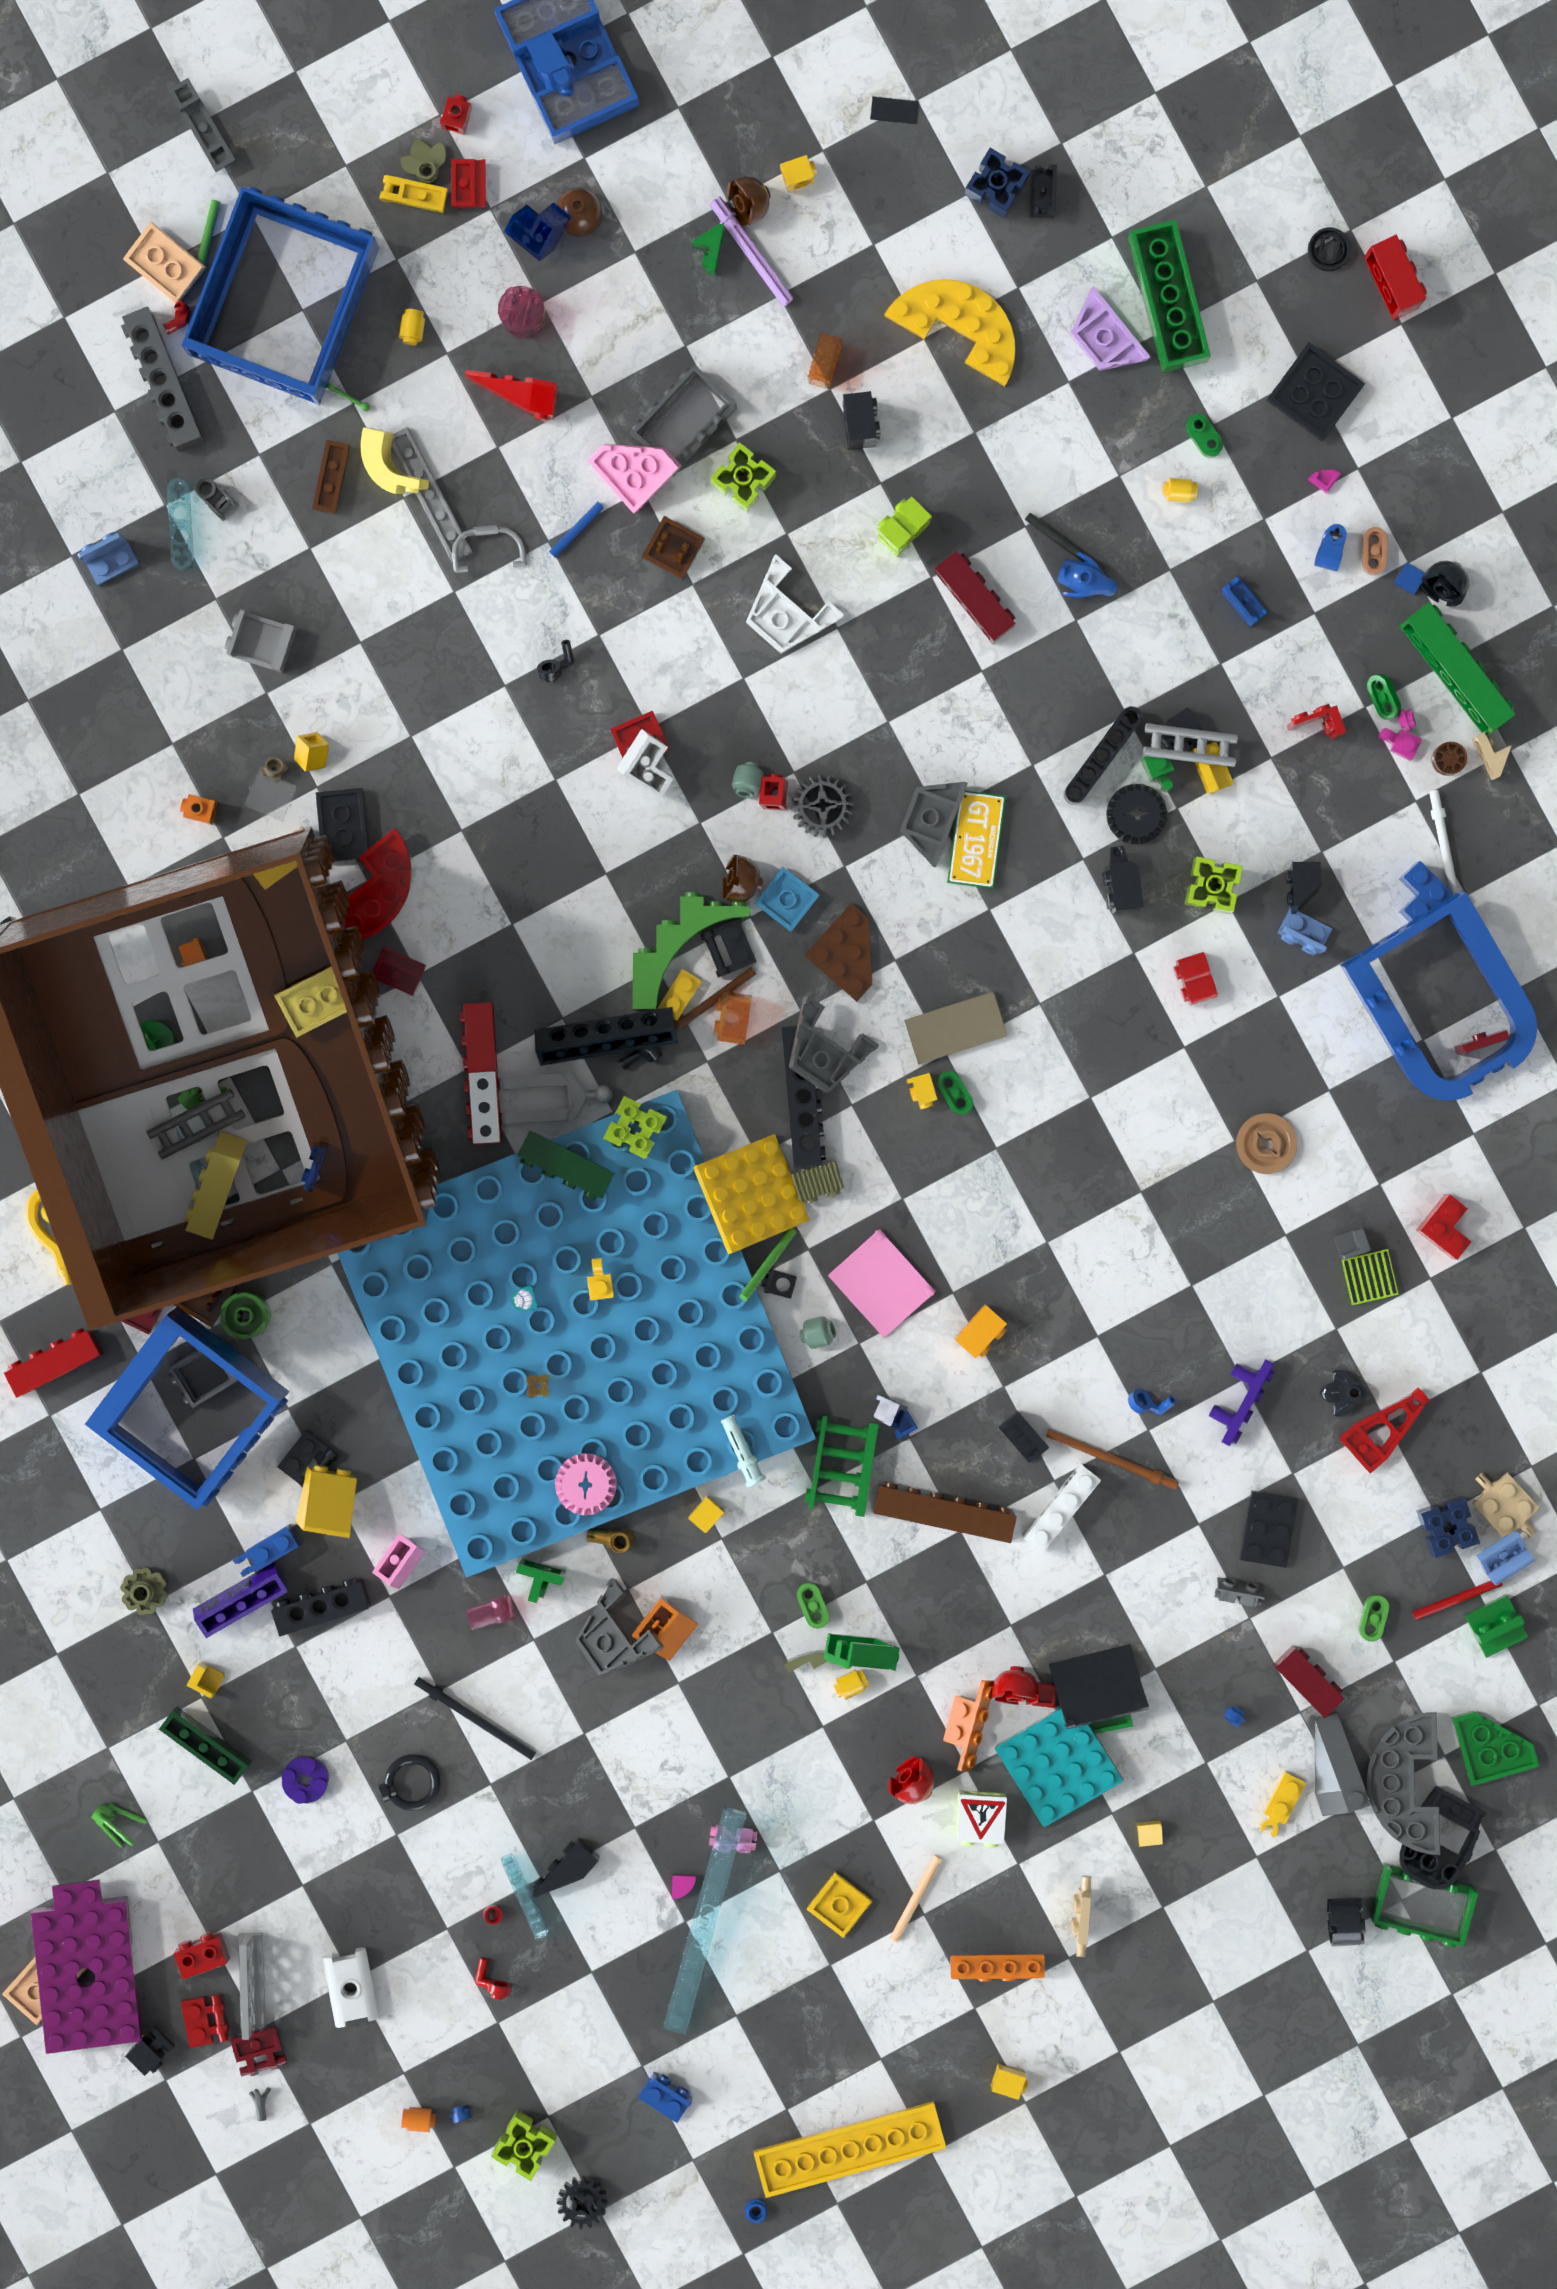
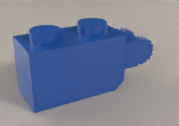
M552 32L527 43L526 46L531 60L546 88L551 90L558 88L562 96H571L574 93L571 83L574 80L571 72L574 66L569 55H563L566 51L561 40L556 41Z
M291 1524L247 1549V1552L235 1558L233 1562L235 1565L240 1564L250 1556L254 1565L242 1570L240 1574L244 1577L256 1569H262L299 1547L302 1542Z

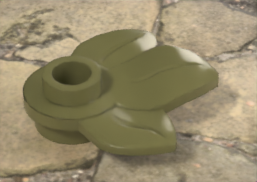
M416 138L411 146V156L400 158L401 166L406 173L416 175L420 182L426 184L433 183L439 176V168L445 163V147L440 142L430 149L425 142ZM430 169L432 173L429 176H425L423 174L424 170Z

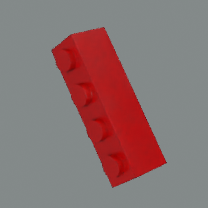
M81 1328L70 1334L71 1339L64 1342L61 1338L50 1344L51 1349L45 1352L40 1349L30 1354V1360L24 1363L18 1360L8 1365L10 1370L4 1372V1375L15 1397H21L103 1355L104 1353L93 1331H84Z

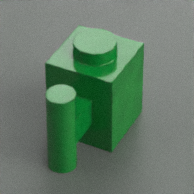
M1149 756L1141 759L1149 781L1158 779L1162 792H1168L1173 787V783L1167 775L1174 770L1170 759Z

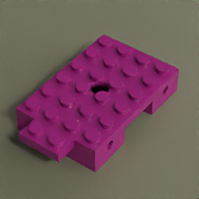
M100 1879L53 1885L54 1905L33 1908L31 1912L46 2054L141 2042L143 2034L138 1989L135 1986L128 1896L102 1899ZM88 1968L94 1972L95 1981L91 1985L83 1986L78 1983L77 1973L81 1969Z

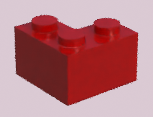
M1450 1194L1442 1196L1416 1229L1417 1232L1454 1260H1458L1472 1242L1454 1228L1468 1208Z

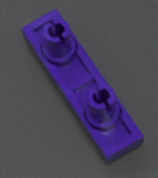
M1265 1359L1259 1372L1256 1371V1373L1236 1363L1231 1375L1248 1384L1250 1389L1237 1413L1234 1412L1233 1414L1214 1404L1209 1417L1227 1426L1226 1429H1228L1221 1441L1228 1446H1231L1232 1443L1237 1444L1243 1433L1239 1430L1242 1423L1247 1424L1254 1412L1250 1410L1254 1401L1259 1403L1265 1392L1261 1389L1264 1382H1270L1276 1371L1272 1368L1274 1365L1272 1362Z

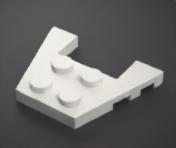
M775 555L746 623L782 654L841 620L844 614L828 601L816 616L811 619L776 588L792 568Z

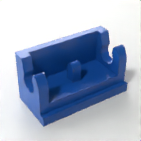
M1239 575L1221 590V593L1249 627L1269 612Z

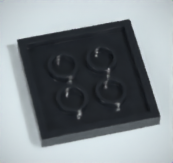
M1308 342L1266 401L1323 442L1366 383Z

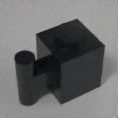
M1188 707L1166 722L1171 727L1203 730ZM1162 735L1161 742L1168 750H1174L1172 740L1175 739V736ZM1184 738V744L1187 742L1189 746L1197 741V739Z
M156 2025L149 2031L155 2038L153 2041L145 2034L141 2042H137L125 2055L144 2076L149 2071L155 2073L162 2066L161 2060L165 2053L160 2049L161 2046L167 2052L175 2046Z

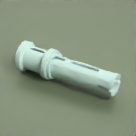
M735 1415L721 1420L739 1460L737 1466L739 1469H742L746 1478V1486H752L766 1479L765 1475L761 1474L757 1465V1457L752 1455Z

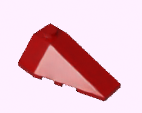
M465 370L467 380L527 414L534 416L535 420L548 422V419L554 420L559 396L557 383L528 377L525 378V382H522L512 375H505L502 379H498V376L493 373Z

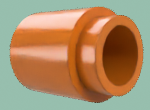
M419 2107L403 2109L401 2128H407V2131L430 2133V2128H435L436 2114H432V2109Z

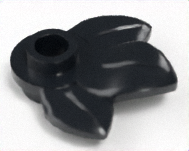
M1335 1370L1332 1374L1334 1382L1326 1385L1320 1391V1395L1327 1402L1334 1404V1416L1343 1417L1352 1413L1356 1404L1365 1400L1367 1388L1362 1382L1354 1380L1349 1372ZM1351 1389H1358L1359 1395L1357 1397L1352 1396Z

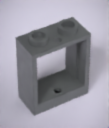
M199 1350L168 1368L171 1372L168 1374L175 1386L179 1385L183 1392L181 1393L183 1401L187 1406L191 1405L192 1408L238 1382L236 1378L225 1371L229 1380L198 1398L180 1368L202 1356L203 1353Z

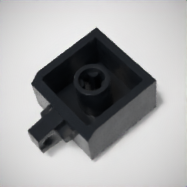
M1124 846L1109 848V865L1102 872L1103 885L1108 886L1109 892L1105 896L1107 909H1111L1112 914L1141 910L1144 908L1138 866L1132 861L1128 862Z

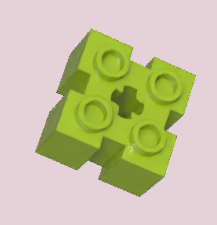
M739 442L728 456L730 464L727 468L721 464L710 478V483L724 495L731 492L733 494L732 501L748 513L759 499L758 489L761 488L765 491L775 479L776 471L763 460L758 464L754 462V453ZM741 474L743 476L747 474L748 481L740 482L738 475Z
M912 496L908 500L905 498L901 500L895 507V514L892 517L887 515L878 524L877 538L896 557L931 522L932 516Z
M1202 857L1194 858L1190 877L1196 878L1195 885L1191 884L1188 886L1185 905L1204 908L1209 903L1213 904L1212 910L1233 913L1238 893H1233L1232 889L1233 886L1240 884L1243 866L1224 862L1221 864V867L1214 866L1215 860ZM1212 879L1216 880L1215 884L1219 885V889L1216 888L1212 891L1208 883L1212 882Z
M624 1096L616 1111L621 1116L617 1123L611 1121L603 1139L619 1147L625 1142L631 1145L630 1152L647 1159L655 1144L650 1138L653 1132L660 1133L667 1116L652 1109L645 1113L640 1110L642 1104ZM635 1121L640 1122L639 1127L642 1130L634 1135L631 1133L632 1129L629 1125L631 1122L634 1124Z
M517 2109L507 2126L506 2134L508 2136L505 2134L501 2135L492 2151L491 2157L506 2167L510 2162L516 2165V2173L532 2181L541 2166L543 2157L540 2155L547 2156L556 2141L557 2133L542 2124L539 2128L532 2125L533 2119ZM521 2142L528 2144L525 2148H522L520 2145Z

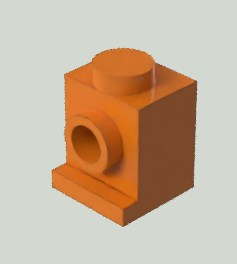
M188 794V798H183L180 812H184L183 817L186 819L213 825L219 803ZM199 804L201 806V810L195 813L193 811L194 805Z

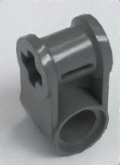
M203 477L197 480L195 492L222 521L226 519L225 516L234 507L239 506L212 479ZM205 484L212 485L213 489L209 495L201 494V488Z

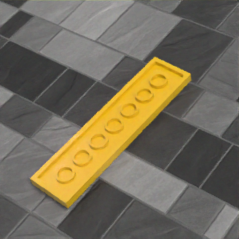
M934 2101L760 2148L754 2150L753 2153L765 2197L768 2198L946 2149V2144Z

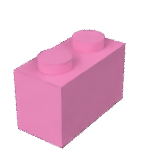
M398 1534L372 1573L388 1585L400 1589L426 1550L408 1537Z

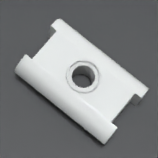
M356 1948L355 1954L336 1958L333 1957V1953L323 1956L322 1961L335 2026L338 2028L345 2027L346 2021L368 2017V2021L378 2019L379 2013L366 1948ZM352 1982L357 1986V1990L348 1992L345 1990L344 1985Z

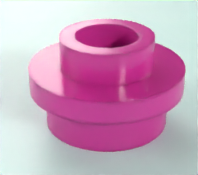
M1401 709V714L1398 715L1400 726L1402 729L1406 728L1407 732H1409L1411 728L1416 727L1412 709Z

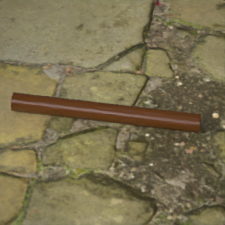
M752 967L744 971L677 1021L678 1026L681 1029L755 976L756 972Z

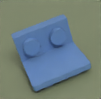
M111 532L102 537L103 541L95 545L90 543L81 548L82 552L77 554L79 559L89 568L98 586L140 565L128 540L120 533L115 534V532Z
M1289 908L1277 933L1282 935L1281 940L1291 945L1294 943L1303 946L1301 950L1314 956L1326 951L1327 947L1324 945L1332 928L1299 911L1296 914H1291V908Z

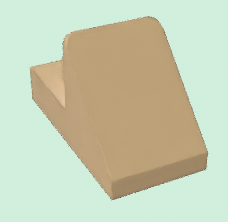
M1485 732L1473 737L1472 741L1491 780L1500 777L1511 745L1494 753L1495 745L1489 735L1486 736Z

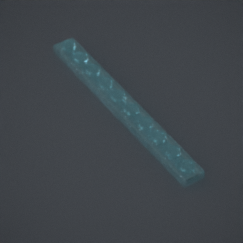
M728 1807L723 1808L663 2029L686 2035L746 1818V1812Z

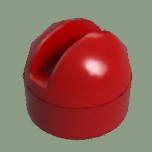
M489 1905L484 1909L483 1917L488 1924L496 1925L502 1920L503 1913L498 1906ZM490 1909H494L493 1919H490Z

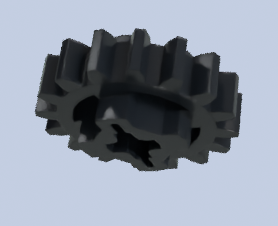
M582 2175L581 2181L573 2177L572 2184L567 2181L564 2183L566 2190H559V2195L562 2198H557V2204L562 2206L558 2208V2214H565L563 2216L564 2222L568 2219L571 2220L570 2227L578 2223L579 2228L582 2229L583 2225L587 2223L588 2227L591 2228L592 2221L594 2220L599 2223L601 2219L599 2215H605L606 2213L603 2207L607 2206L608 2200L603 2198L606 2197L607 2193L606 2191L600 2192L602 2184L594 2185L593 2177L589 2182L586 2181L585 2175ZM568 2195L570 2197V2200L572 2201V2204L569 2208L567 2206ZM595 2197L598 2201V2206L596 2209L595 2205L592 2203ZM578 2200H580V2201L586 2200V2201H587V2202H586V2205H585L584 2203H582V2204L579 2205V2204H578Z

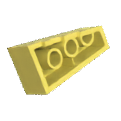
M220 1131L214 1149L209 1148L205 1162L209 1164L207 1169L202 1168L198 1181L202 1184L200 1189L195 1188L191 1201L195 1202L193 1208L189 1207L184 1221H187L188 1225L185 1231L213 1240L247 1143L246 1139Z

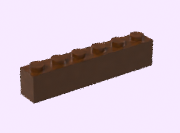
M885 1481L884 1485H878L873 1514L1006 1543L1012 1542L1017 1515L1012 1513L1013 1509L999 1506L998 1510L989 1508L990 1504L976 1501L975 1505L966 1503L967 1499L953 1496V1500L943 1498L944 1494L930 1491V1495L923 1494L921 1489L908 1486L907 1490L900 1489L897 1483Z

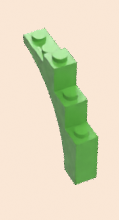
M685 892V896H680V925H676L675 920H662V925H657L656 953H652V948H638V953H633V1010L657 1009L658 995L664 974L673 957L685 943L699 932L714 924L735 918L751 917V906H746V902H732V906H723V902H709V906H704V897H699V892Z

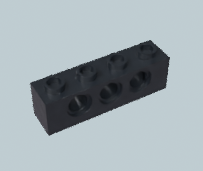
M355 1577L343 1581V1586L334 1588V1584L321 1588V1593L312 1595L311 1591L298 1595L299 1599L290 1602L289 1598L276 1602V1607L271 1609V1613L279 1637L369 1609L371 1603L363 1579L357 1581ZM339 1593L346 1594L349 1598L348 1604H340L337 1600V1595ZM315 1601H324L326 1610L323 1612L318 1611L315 1608ZM294 1607H300L304 1611L303 1618L298 1619L294 1617L292 1612Z

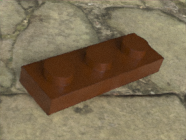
M326 440L312 507L313 510L336 515L350 450L349 444Z

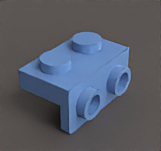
M1516 1530L1476 1555L1484 1572L1494 1585L1500 1584L1534 1562L1533 1557L1526 1549L1521 1536Z

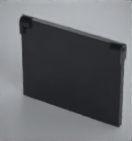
M1130 1644L1049 1664L1066 1729L1149 1710V1704Z

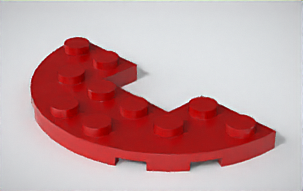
M396 828L391 830L359 857L373 874V877L348 897L350 908H347L348 915L345 916L346 922L344 924L346 928L357 925L362 939L371 937L387 927L400 913L408 898L412 881L411 859L406 843Z

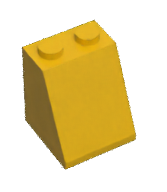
M314 1465V1468L307 1467L295 1522L303 1531L349 1538L357 1478L351 1474L350 1470L338 1468L337 1472L329 1471L328 1467L323 1465Z

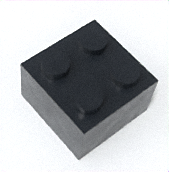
M871 391L843 394L842 406L848 450L876 447V440H880L881 435L880 423L874 419L878 412L876 397L872 398Z

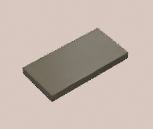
M994 992L904 1020L918 1065L1007 1036Z

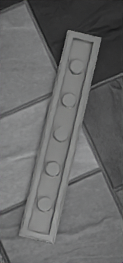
M406 427L394 434L392 448L406 475L429 480L428 490H419V493H416L448 557L453 563L452 548L457 537L462 534V531L409 428ZM466 538L458 548V560L473 553Z

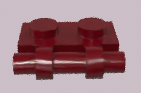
M276 2025L254 2031L249 2040H242V2035L230 2039L236 2063L246 2060L247 2066L239 2068L241 2077L246 2075L255 2076L260 2071L267 2069L272 2071L279 2069L281 2065L287 2064L285 2055L278 2057L275 2055V2051L282 2050L283 2048ZM266 2054L267 2060L256 2063L255 2057Z

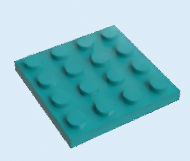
M1061 1708L994 1747L1043 1827L1124 1782V1778L1091 1725L1087 1724L1066 1729Z

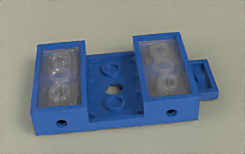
M512 0L494 8L496 19L554 145L639 106L638 96L619 55L617 56L594 0ZM552 32L556 41L561 40L565 51L575 55L577 62L574 69L571 70L574 78L571 81L574 93L571 96H562L558 88L554 90L546 88L531 60L526 46L527 43Z

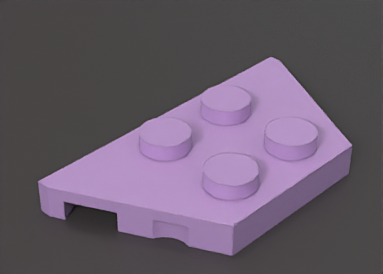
M1092 287L1070 334L1099 371L1144 362L1150 359L1149 354L1096 288Z

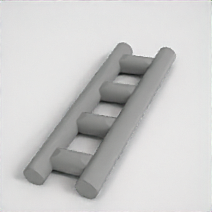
M1147 723L1145 725V733H1152L1151 747H1144L1143 756L1235 767L1236 758L1228 757L1229 743H1237L1238 735ZM1162 735L1175 736L1174 750L1161 749ZM1184 738L1197 739L1196 753L1183 751ZM1207 740L1220 742L1219 756L1206 754Z

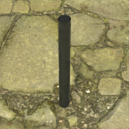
M1029 513L1025 518V521L1081 562L1085 561L1077 555V552L1089 556L1032 513ZM1097 562V563L1099 564L1100 568L1102 569V571H1104V569H1105L1106 567H1104L1102 564H1100L1099 562Z

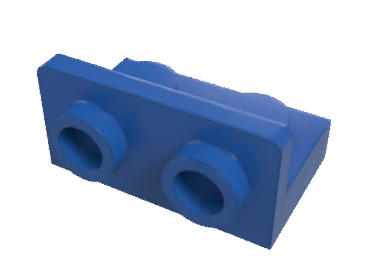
M654 2072L638 2095L640 2100L678 2123L687 2107H690L693 2099L690 2096L691 2093L682 2086L677 2088L671 2084V2080L662 2073L657 2075Z

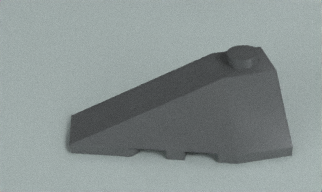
M1337 1712L1329 1714L1326 1718L1314 1719L1315 1796L1322 1816L1350 1813L1371 1806Z

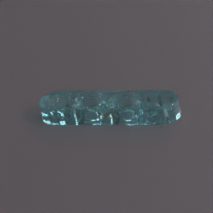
M175 478L167 486L171 561L178 570L186 571L194 564L190 488L184 480ZM177 484L185 488L184 491L180 492V499L182 501L186 499L185 503H173V500L178 501L177 494L173 491V489L177 488ZM177 507H184L186 509V515L183 519H176L174 517V510ZM179 530L186 531L188 535L186 541L182 543L175 540V534ZM188 546V550H183L184 556L189 558V560L185 561L182 566L177 561V559L181 558V551L179 549L176 550L175 547L184 548Z
M511 1853L502 1857L501 1862L536 1940L540 1941L549 1937L547 1927L514 1854Z

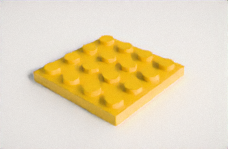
M775 1134L693 1167L728 1254L810 1221L803 1202L799 1201L791 1172Z

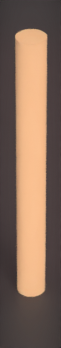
M934 1855L890 1936L892 1940L896 1942L900 1940L942 1861L940 1857Z

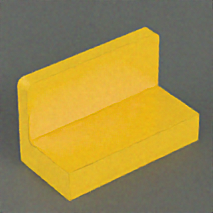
M1213 742L1206 745V754L1219 756L1220 748L1218 743ZM1197 748L1193 749L1191 752L1196 753ZM1194 762L1207 795L1233 785V780L1227 766Z

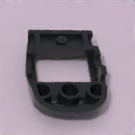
M1435 1786L1420 1807H1439L1440 1816L1465 1828L1469 1833L1458 1854L1440 1845L1441 1855H1431L1413 1850L1402 1844L1399 1862L1402 1870L1410 1879L1427 1888L1439 1890L1453 1884L1461 1874L1463 1867L1470 1861L1475 1843L1480 1834L1479 1826L1482 1817L1486 1816V1812Z

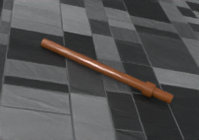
M1050 1428L1047 1431V1438L1149 1479L1151 1483L1156 1485L1160 1483L1174 1490L1178 1487L1179 1481L1162 1475L1163 1472L1159 1470H1150Z

